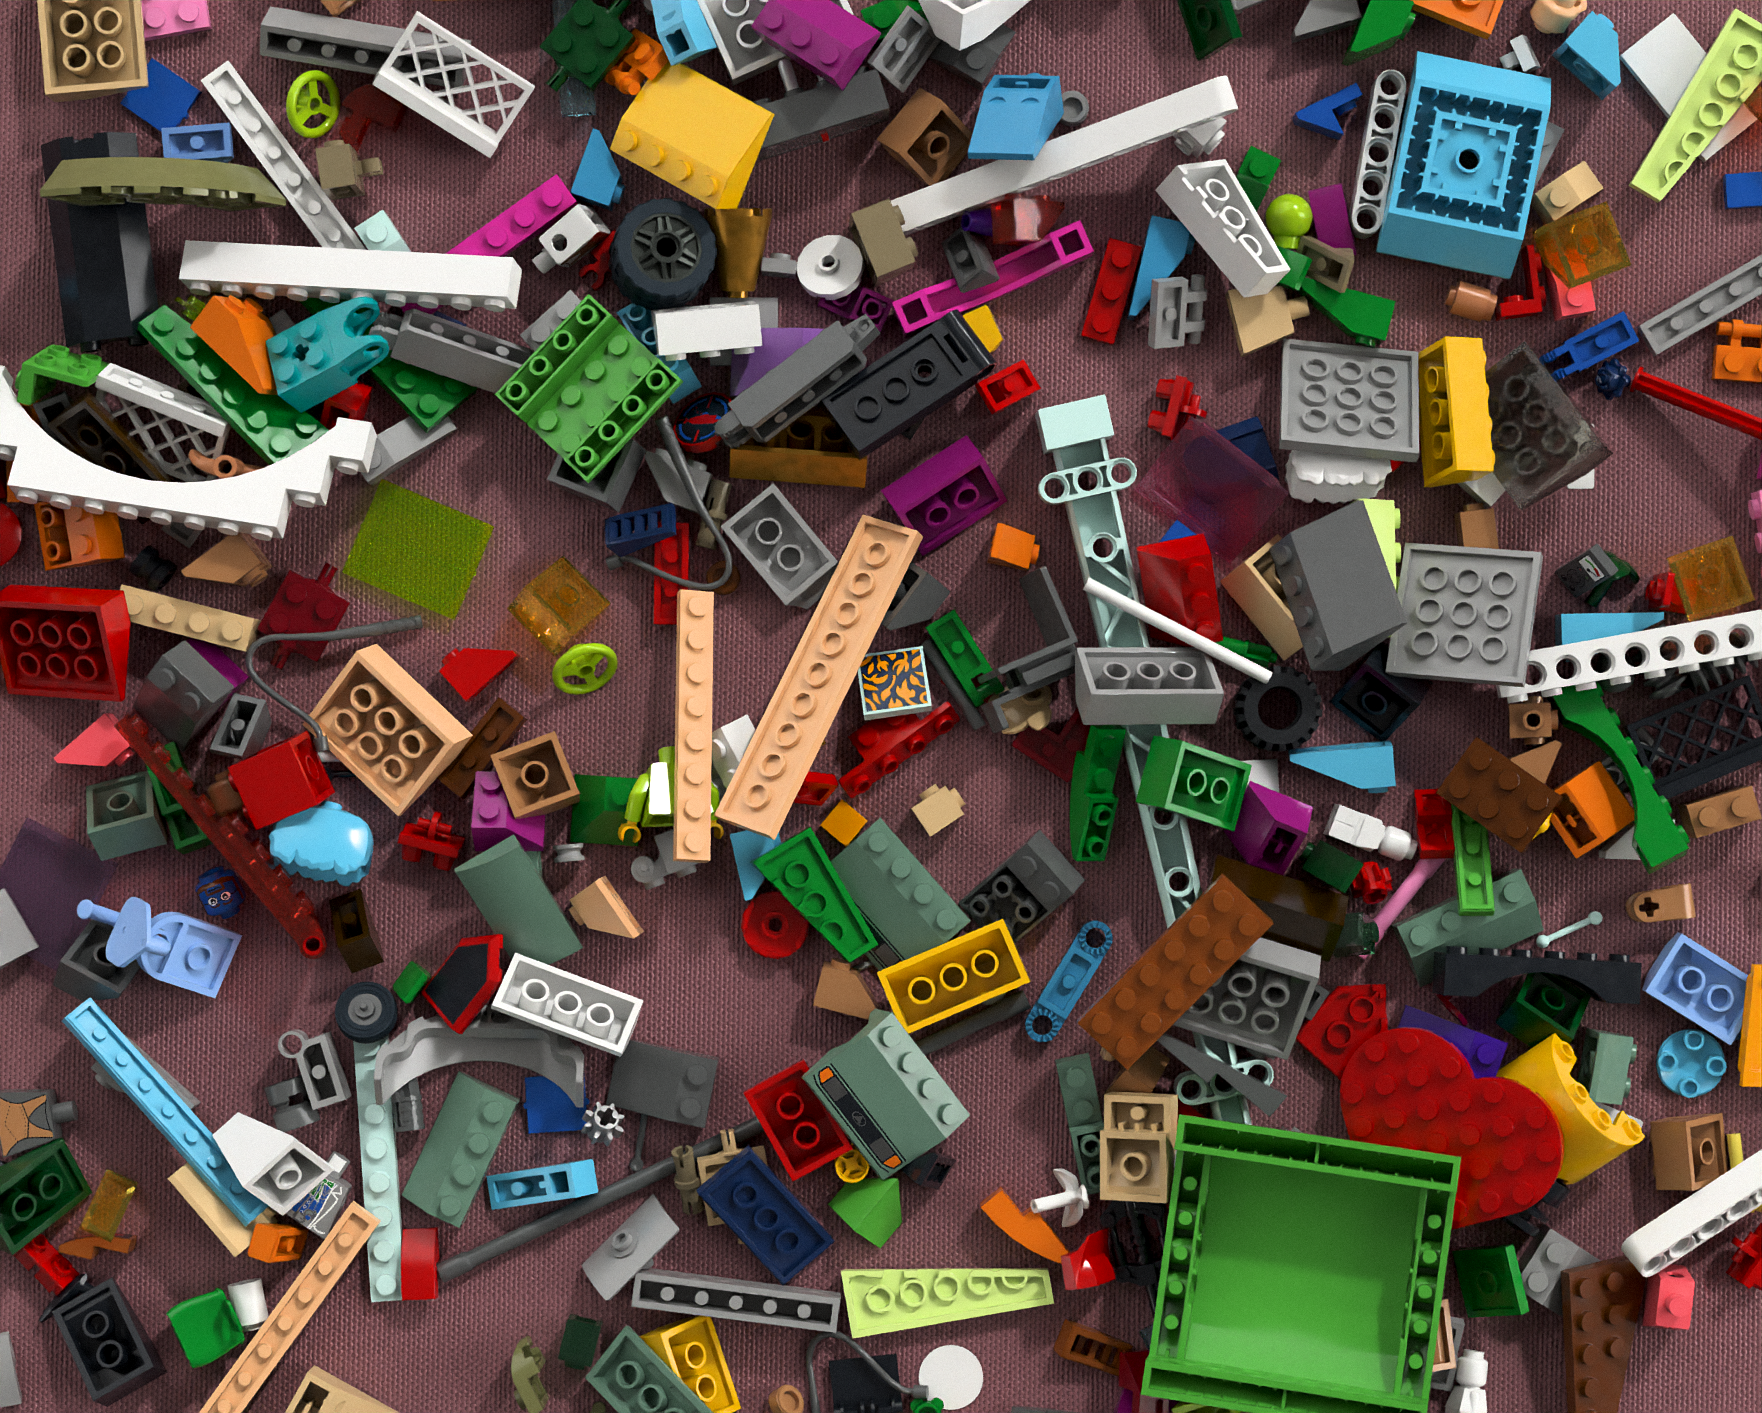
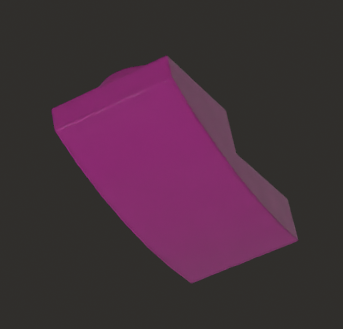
M1342 183L1309 190V200L1318 240L1333 248H1351L1354 255H1356L1357 250Z
M858 286L847 296L836 300H826L825 297H821L817 306L850 321H854L866 314L878 328L879 332H881L894 300L868 288Z

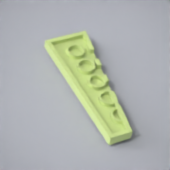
M1736 8L1731 12L1629 184L1630 187L1655 202H1660L1691 166L1693 161L1708 146L1720 129L1730 120L1742 103L1752 94L1753 90L1762 81V24Z
M1048 1268L841 1270L852 1339L1054 1304Z

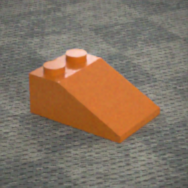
M213 295L190 328L259 394L278 395L266 345V340L274 337L276 333L271 321L262 313V306L251 298L239 299L231 295L228 297Z

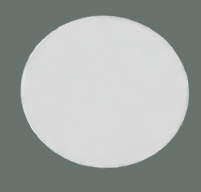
M945 1345L936 1348L926 1356L921 1364L919 1385H928L929 1395L927 1400L931 1401L933 1398H940L944 1403L943 1409L956 1410L969 1405L975 1400L982 1388L983 1371L981 1364L973 1353L963 1347Z

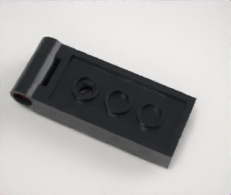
M955 309L855 374L821 400L820 406L856 457L861 460L975 385L977 380L990 374L997 367L998 363L959 310ZM921 372H928L930 376L923 378L919 374Z

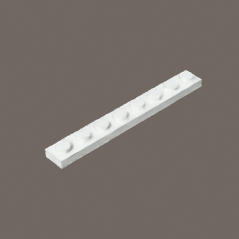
M226 61L204 77L201 82L320 245L324 248L367 250L329 197L322 191L321 186L232 64Z

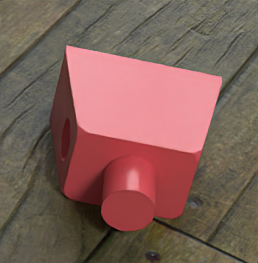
M1670 1264L1657 1274L1648 1277L1642 1326L1670 1330H1689L1695 1281L1684 1265Z

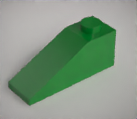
M1304 278L1297 292L1301 296H1305L1309 303L1347 336L1356 338V344L1375 348L1376 344L1381 345L1386 340L1396 301L1346 288L1345 293H1340L1314 279Z

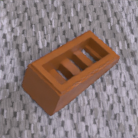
M1065 1319L1055 1342L1054 1351L1062 1358L1119 1377L1120 1352L1131 1351L1133 1345L1080 1323ZM1090 1338L1085 1354L1081 1353L1086 1339ZM1100 1342L1104 1343V1345L1100 1352L1099 1358L1095 1359L1094 1357L1096 1355ZM1112 1347H1116L1117 1350L1110 1365L1106 1362Z

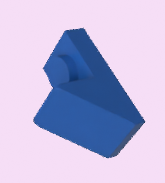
M1356 82L1296 112L1292 117V121L1296 126L1340 140L1344 133L1334 113L1337 112L1339 116H1342L1357 108L1355 102L1363 94Z

